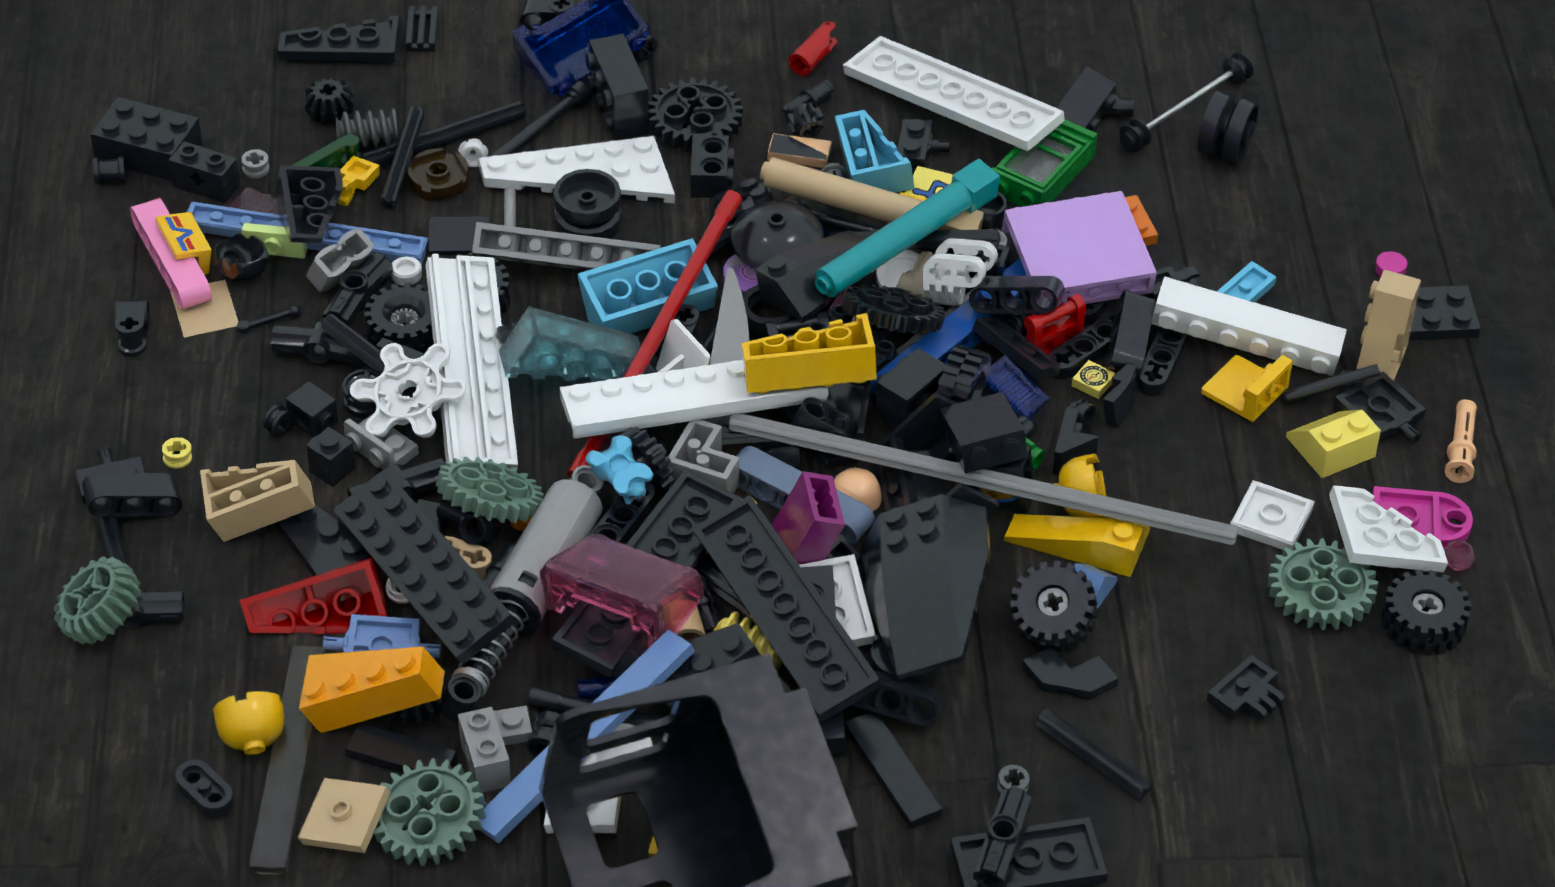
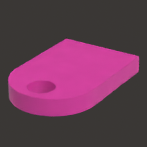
M1373 487L1372 494L1375 496L1373 499L1375 503L1386 510L1392 507L1413 521L1411 527L1424 536L1431 533L1441 540L1443 549L1457 547L1468 539L1472 528L1473 516L1469 507L1459 498L1443 492ZM1456 519L1461 521L1463 524L1455 525L1450 523L1448 520Z

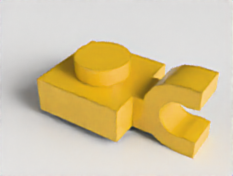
M353 156L340 169L343 189L337 204L347 206L352 200L356 188L365 191L380 175V165Z

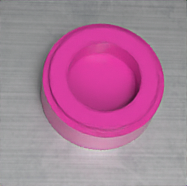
M1384 252L1377 257L1375 271L1380 277L1384 270L1405 275L1407 260L1403 255L1397 252Z

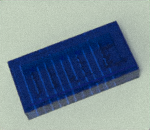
M1006 355L990 367V376L987 380L988 386L996 393L1003 392L1010 406L1019 416L1026 415L1030 418L1048 403L1049 397Z

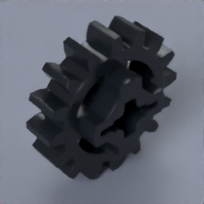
M630 427L620 434L627 436L631 440V451L633 452L634 460L650 467L653 477L649 483L654 486L655 494H660L670 487L671 483L675 480L672 477V474L675 472L668 465L671 459L665 457L667 452L662 444H657L655 437L650 439L645 429L640 431L638 427L633 429Z

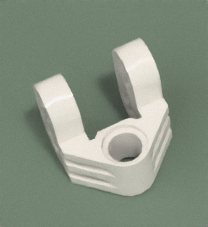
M950 238L943 241L936 250V254L929 258L923 268V291L926 297L933 299L932 302L940 303V305L961 306L966 288L979 285L985 277L986 271L990 270L997 261L998 253L995 246L990 242L981 240ZM950 248H953L955 254L946 253ZM980 250L984 251V256L989 257L985 263L981 260V257L975 256ZM969 271L978 272L973 278H970Z

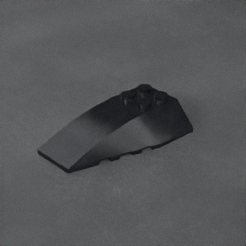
M944 494L925 498L918 502L880 513L863 542L862 586L866 601L899 680L965 660L973 629L971 623L972 615L977 613L979 605L977 601L978 591L984 586L985 576L983 572L985 566H989L991 558L989 520L986 507Z

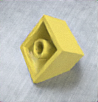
M1363 410L1339 411L1288 431L1286 437L1318 475L1324 478L1376 457L1381 430Z

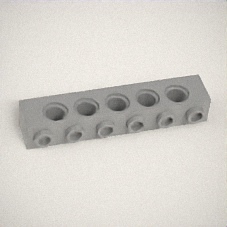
M476 222L472 253H475L477 257L485 254L498 260L587 271L662 247L655 244Z

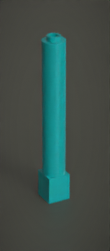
M978 158L952 175V181L949 185L818 269L815 273L816 288L824 295L835 297L967 210L970 214L997 197L1000 175Z

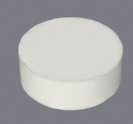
M401 257L393 261L391 278L396 284L404 286V283H411L413 285L421 279L422 267L417 259Z

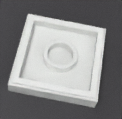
M1253 480L1230 524L1238 527L1239 535L1282 550L1284 547L1293 550L1294 542L1298 540L1312 513L1315 501Z

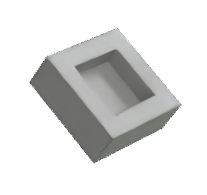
M527 706L494 711L504 745L528 741L532 728Z

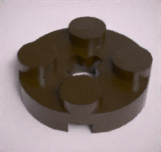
M440 148L429 149L417 154L413 158L414 163L408 167L410 186L420 193L421 197L426 201H434L441 197L464 192L467 189L469 173L467 161L461 154L454 152L455 156L446 154L445 149Z

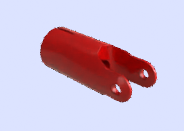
M827 21L822 23L790 55L788 62L792 71L800 76H806L827 56L837 44L835 38H829L830 32L835 28L834 22Z

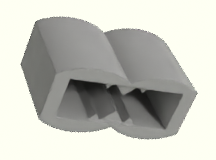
M360 228L350 230L339 239L337 244L327 246L317 254L306 277L319 292L329 291L339 284L340 277L344 272L356 270L367 259L374 244Z

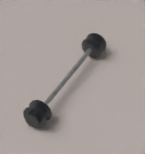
M1242 52L1234 53L1231 58H1226L1223 61L1222 68L1224 74L1167 112L1147 125L1139 119L1131 120L1129 125H1124L1120 128L1121 144L1132 152H1138L1142 146L1150 144V129L1226 79L1234 84L1243 83L1245 79L1252 77L1254 73L1251 58Z

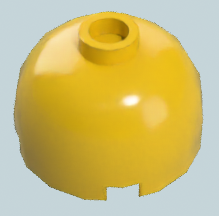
M1095 453L1079 456L1068 461L1059 472V483H1053L1063 487L1106 496L1102 470L1095 472L1093 463L1099 462ZM1064 507L1071 516L1105 518V516Z
M253 691L247 692V699L235 701L234 695L218 702L213 708L215 725L219 737L229 747L244 751L247 755H256L264 752L265 747L273 744L282 734L284 728V707L278 694Z

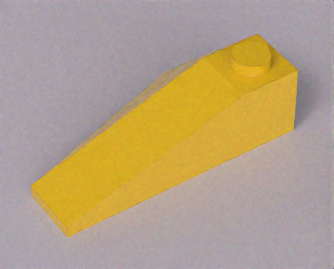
M1014 514L1004 536V541L1131 577L1149 534L1150 527L1106 517Z

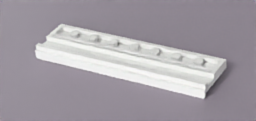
M432 254L426 262L433 342L434 344H446L450 350L449 361L440 371V375L445 379H461L466 384V395L461 401L444 402L440 407L446 461L453 462V458L463 461L464 457L475 461L476 457H479L483 462L492 459L497 464L505 463L506 468H517L518 459L505 348L496 338V328L501 326L502 323L494 258L457 255L456 259L439 258V254Z
M743 360L560 387V399L567 420L571 424L574 439L622 432L630 427L632 429L634 427L641 429L799 405L808 397L825 401L828 397V388L823 386L803 387L799 390H773L763 394L756 392L747 393Z

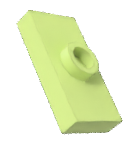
M244 223L242 234L246 238H250L253 235L263 241L268 250V255L305 259L307 253L306 243L290 242L284 227Z

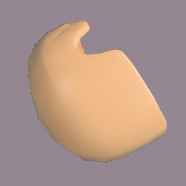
M854 467L848 468L836 475L834 479L836 490L862 502L872 512L879 508L883 498L880 485L872 472Z

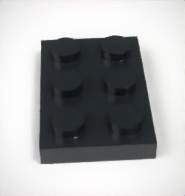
M1468 285L1419 287L1409 340L1479 338L1481 327Z

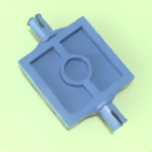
M351 614L350 628L346 632L345 637L324 636L323 651H343L344 653L424 647L433 658L440 659L441 644L420 643V619Z

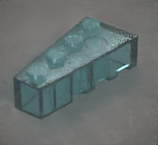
M529 306L499 349V355L506 377L517 378L518 374H531L532 379H545L546 375L562 376V379L565 381H575V379L581 377H589L591 382L620 378L622 372L631 364L641 345L636 335Z

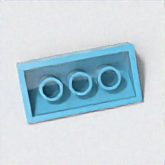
M693 238L578 273V281L587 318L600 343L652 327L697 247ZM706 263L683 304L694 306L698 312L715 307L718 285Z

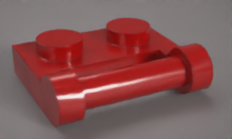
M1074 294L1067 298V302L1057 306L1050 313L1038 316L1033 314L1026 317L1024 325L1027 330V339L1049 355L1052 350L1082 332L1086 311L1083 297L1080 294Z

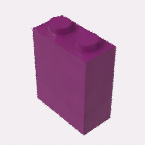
M802 471L772 524V527L799 565L825 560L845 526L833 476Z

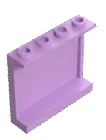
M1122 191L1005 210L1002 232L1004 234L1010 233L1026 275L1055 276L1064 284L1065 292L1057 306L1067 302V298L1074 294H1080L1085 304L1118 299L1124 289L1140 295L1153 293L1157 272ZM1042 290V294L1045 297L1053 299V295L1050 292Z

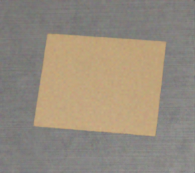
M225 280L208 283L212 294L211 301L183 310L180 309L171 293L184 337L237 326V315Z

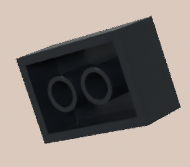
M619 34L589 40V53L585 54L590 75L586 76V83L590 92H594L597 111H602L605 129L611 130L615 141L649 134V89L624 35Z
M120 97L116 98L90 134L94 157H99L102 160L117 159L119 155H124L126 169L170 181L172 180L169 159L183 141L202 146L198 117Z

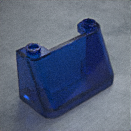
M584 0L542 26L535 23L532 25V31H529L525 24L512 31L513 48L520 59L551 94L558 93V95H563L573 83L590 75L585 54L589 53V40L623 34L630 50L637 51L647 43L646 38L649 35V28L630 0Z

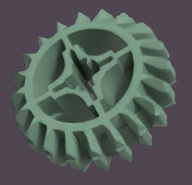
M101 557L97 562L91 560L86 568L81 566L79 573L71 576L70 582L62 586L64 589L63 593L56 597L59 603L54 607L56 612L54 619L67 637H71L80 644L87 642L92 645L97 640L103 642L108 634L114 635L115 629L120 625L124 626V620L132 616L131 610L138 605L136 598L141 594L138 588L141 582L126 563L123 564L114 557L108 559Z

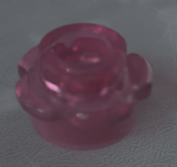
M1454 540L1449 542L1447 547L1444 548L1448 561L1447 567L1453 570H1466L1471 567V562H1474L1473 549L1465 541Z

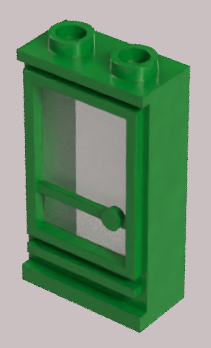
M1064 119V122L1029 151L1015 146L995 168H991L1000 175L998 192L1007 201L1021 207L1053 202L1095 157L1097 133Z

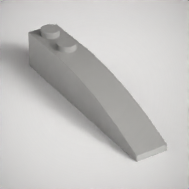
M727 267L710 365L743 360L742 343L749 341L748 320L742 292L734 269ZM731 415L700 420L720 426H729Z

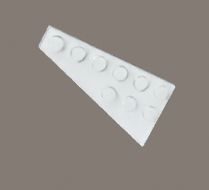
M654 136L479 158V170L484 187L504 189L512 187L515 190H521L525 186L541 187V192L552 193L556 182L563 175L574 170L588 168L601 170L612 175L618 181L621 194L635 195L636 200L647 201L648 197L664 198V203H675V193Z

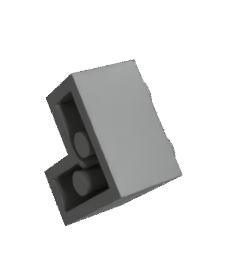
M704 420L689 421L668 456L671 459L668 465L675 472L672 474L675 480L668 488H671L683 471L687 470L734 494L739 485V457L722 452V426Z

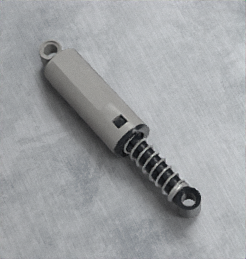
M582 465L577 467L573 471L570 480L563 479L554 482L548 489L489 588L517 622L466 661L463 667L459 663V667L449 680L440 702V709L449 720L458 722V714L475 710L480 697L484 696L487 688L490 686L489 679H493L496 676L495 670L501 667L500 660H504L507 657L506 650L512 648V641L516 640L518 635L531 634L538 628L572 569L577 550L602 517L603 506L598 495L604 481L596 477L591 470V466Z

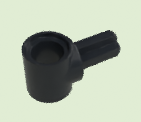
M447 500L441 501L436 509L437 517L458 527V532L462 539L469 544L493 540L501 532V522L497 518H492L491 521H488L482 515L476 518L474 517V512H462V507L451 506V502ZM478 521L483 527L482 533L478 529Z

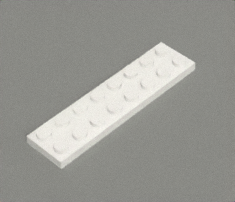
M879 36L843 64L845 75L1026 151H1029L1064 122V111L882 36Z

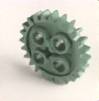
M464 457L463 461L457 458H453V462L446 461L445 465L440 467L436 482L437 492L443 494L444 500H452L451 506L463 507L462 512L472 511L476 518L480 515L486 517L488 521H491L492 518H497L501 523H504L505 519H509L513 523H517V519L526 522L528 517L532 518L544 496V493L541 492L542 487L536 485V480L527 479V473L519 474L516 467L509 469L506 468L505 463L497 464L492 459L483 462L479 457H476L475 461L468 457Z
M1321 538L1319 545H1314L1310 539H1307L1306 546L1303 547L1296 541L1294 542L1293 550L1284 547L1282 555L1276 554L1274 563L1270 565L1267 586L1270 587L1269 597L1275 598L1274 606H1284V616L1294 613L1295 623L1305 619L1307 620L1308 628H1311L1314 622L1319 623L1321 630H1325L1326 623H1331L1333 628L1338 630L1340 622L1350 627L1353 618L1362 621L1363 614L1370 613L1372 604H1375L1378 581H1375L1376 571L1369 570L1370 565L1349 563L1345 547L1339 549L1338 541H1334L1331 546H1327L1324 538Z
M432 758L429 766L423 767L422 762L417 760L416 769L411 770L407 765H404V774L402 776L391 773L392 784L384 782L380 784L387 786L391 794L375 828L374 835L377 842L381 843L383 851L385 853L391 851L395 860L404 856L406 864L410 865L415 857H417L421 866H424L427 858L432 857L437 865L442 854H445L450 860L453 859L452 850L454 848L463 852L466 851L463 841L475 842L476 838L473 830L483 829L480 818L486 817L484 795L479 782L474 780L472 772L464 773L461 764L452 769L449 760H445L441 767H438L435 758Z

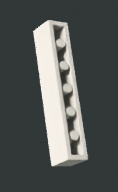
M1168 277L1163 279L1151 324L1274 360L1284 355L1293 360L1292 365L1332 377L1340 357L1347 330Z

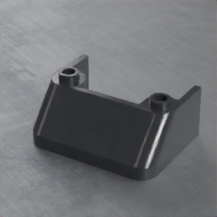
M936 392L933 393L889 433L879 445L951 461L954 453L944 436L940 408L957 403ZM874 464L886 511L940 494L986 507L988 515L999 507L997 500L960 482L946 493L943 479Z

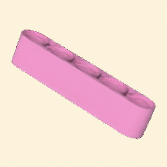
M161 198L130 207L133 224L180 309L183 310L211 301L210 286L196 259L191 257L176 260L155 222L156 216L170 215Z

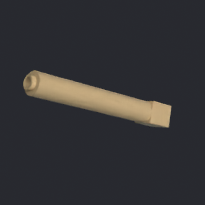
M772 157L769 162L765 161L760 172V179L764 180L765 187L888 223L923 202L922 200ZM966 210L937 230H981L984 212L976 210L970 214Z

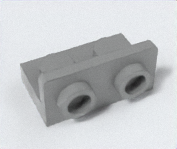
M372 415L359 424L351 419H347L344 422L345 437L353 442L354 451L369 459L375 467H380L384 470L391 465L398 464L403 466L419 454L418 445L393 427L382 438H377L368 432L365 426L367 420Z

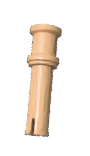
M1467 399L1459 401L1456 405L1454 437L1447 448L1449 462L1445 466V475L1449 480L1457 483L1470 481L1475 471L1472 461L1475 459L1477 452L1473 444L1477 405Z

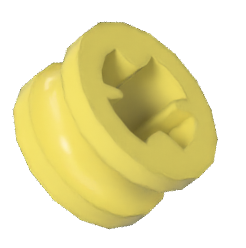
M177 437L165 441L162 446L164 464L170 468H182L188 465L192 460L190 442L184 438ZM180 451V454H174V452Z

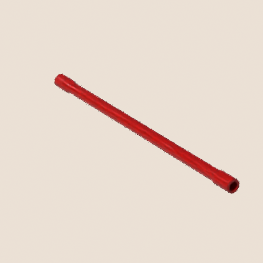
M728 190L725 192L715 210L713 219L623 378L641 375L645 372L668 331L670 321L674 320L726 225L732 220L741 204L742 197L736 191ZM609 434L590 436L583 449L579 451L567 472L569 478H571L573 471L577 467L589 465L586 461L587 453L592 450L600 452Z

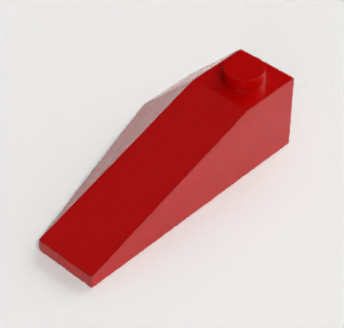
M373 557L239 600L250 633L346 634L350 628L351 614L389 617L384 588Z

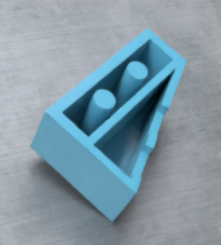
M865 110L835 116L839 142L850 180L894 193L915 189L911 162L906 157L903 158L897 151V146L892 141L889 142L883 135V130Z

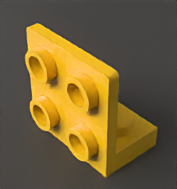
M1235 355L1202 387L1201 393L1254 422L1288 388L1293 360L1281 355L1273 364L1269 363L1263 369L1247 359Z

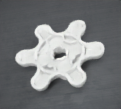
M397 343L388 344L383 347L380 353L381 360L385 365L383 373L374 379H358L350 387V393L354 399L360 402H374L376 404L375 413L366 422V430L375 437L382 438L396 424L406 425L411 423L416 435L422 438L431 437L436 430V420L432 416V412L438 410L444 402L461 401L466 395V384L461 379H445L440 375V371L448 363L450 357V350L446 344H433L422 357L417 359L406 357L401 345ZM416 387L412 398L402 396L405 389Z

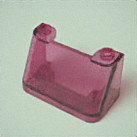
M600 534L586 536L549 558L540 569V579L546 608L562 613L566 606L574 607L579 600L628 617L630 618L632 630L638 632L642 628L650 636L648 641L649 647L667 630L677 634L704 596L702 580L694 568L679 565L613 541Z

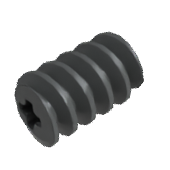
M379 109L377 118L373 117L371 110H367L365 119H362L359 111H355L353 120H350L346 111L343 112L341 120H338L336 117L337 139L347 134H354L358 136L363 148L368 147L370 139H372L375 147L380 146L383 138L386 145L392 144L394 138L398 142L395 109L390 110L389 117L385 116L382 109Z

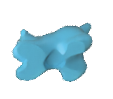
M619 435L612 438L611 446L602 453L595 450L588 452L586 461L598 479L608 481L613 485L616 492L624 497L625 503L631 504L633 500L646 494L645 482L652 480L653 473L650 467L634 460L633 452L631 451V440L627 436Z

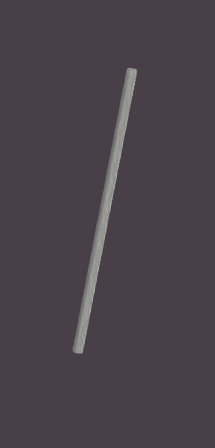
M733 414L729 420V429L734 432L952 482H960L965 485L1201 539L1234 545L1238 536V527L1231 524L989 469H981L965 474L958 462L747 414Z

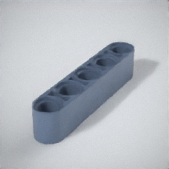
M744 447L736 455L739 457V485L737 488L781 510L802 471L755 447ZM836 490L845 522L841 534L851 545H854L874 524L875 516L868 506Z

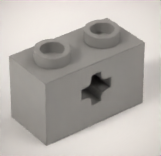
M488 707L458 714L460 743L474 780L479 782L482 792L506 787L511 782L510 763L493 708Z

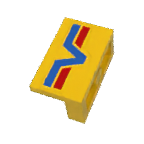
M192 213L156 216L155 222L175 259L194 257L202 272L209 274L212 249Z

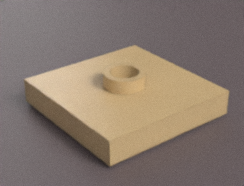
M324 778L298 839L303 845L365 853L391 794L387 786Z

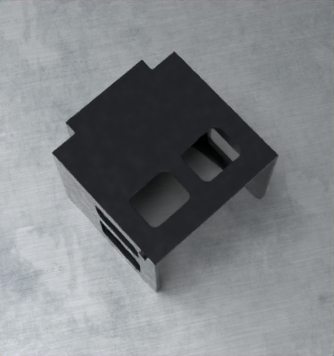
M770 653L577 707L556 718L539 791L572 887H647L657 883H666L670 887H845L852 874L844 851L857 827L856 820L806 687L784 693ZM675 701L671 714L662 719L588 739L591 724L599 719L643 706ZM664 734L663 740L654 746L581 766L582 759L588 755ZM627 794H635L642 802L658 852L651 858L617 868H610L602 860L587 816V809L589 806Z

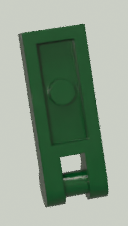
M347 134L291 166L333 167L341 169L353 156L361 158L360 153L357 151L360 147L359 138L354 134Z

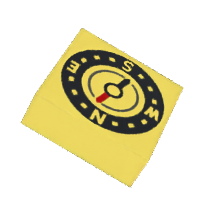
M1088 360L1072 378V387L1099 399L1112 385V377L1116 373Z

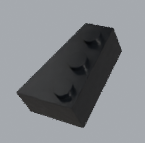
M739 623L687 641L692 644L695 652L663 683L760 656L761 654ZM675 701L667 703L671 710L673 709Z

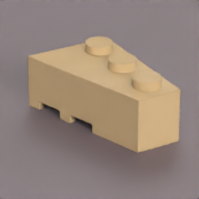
M1384 270L1380 280L1373 281L1369 293V299H1372L1373 303H1369L1364 321L1368 323L1363 329L1360 340L1362 348L1357 369L1377 364L1380 373L1385 372L1391 379L1395 380L1408 346L1421 283L1420 279Z
M295 460L256 464V468L242 470L238 466L228 467V470L224 472L212 473L210 469L200 470L206 518L223 542L315 507L311 482Z

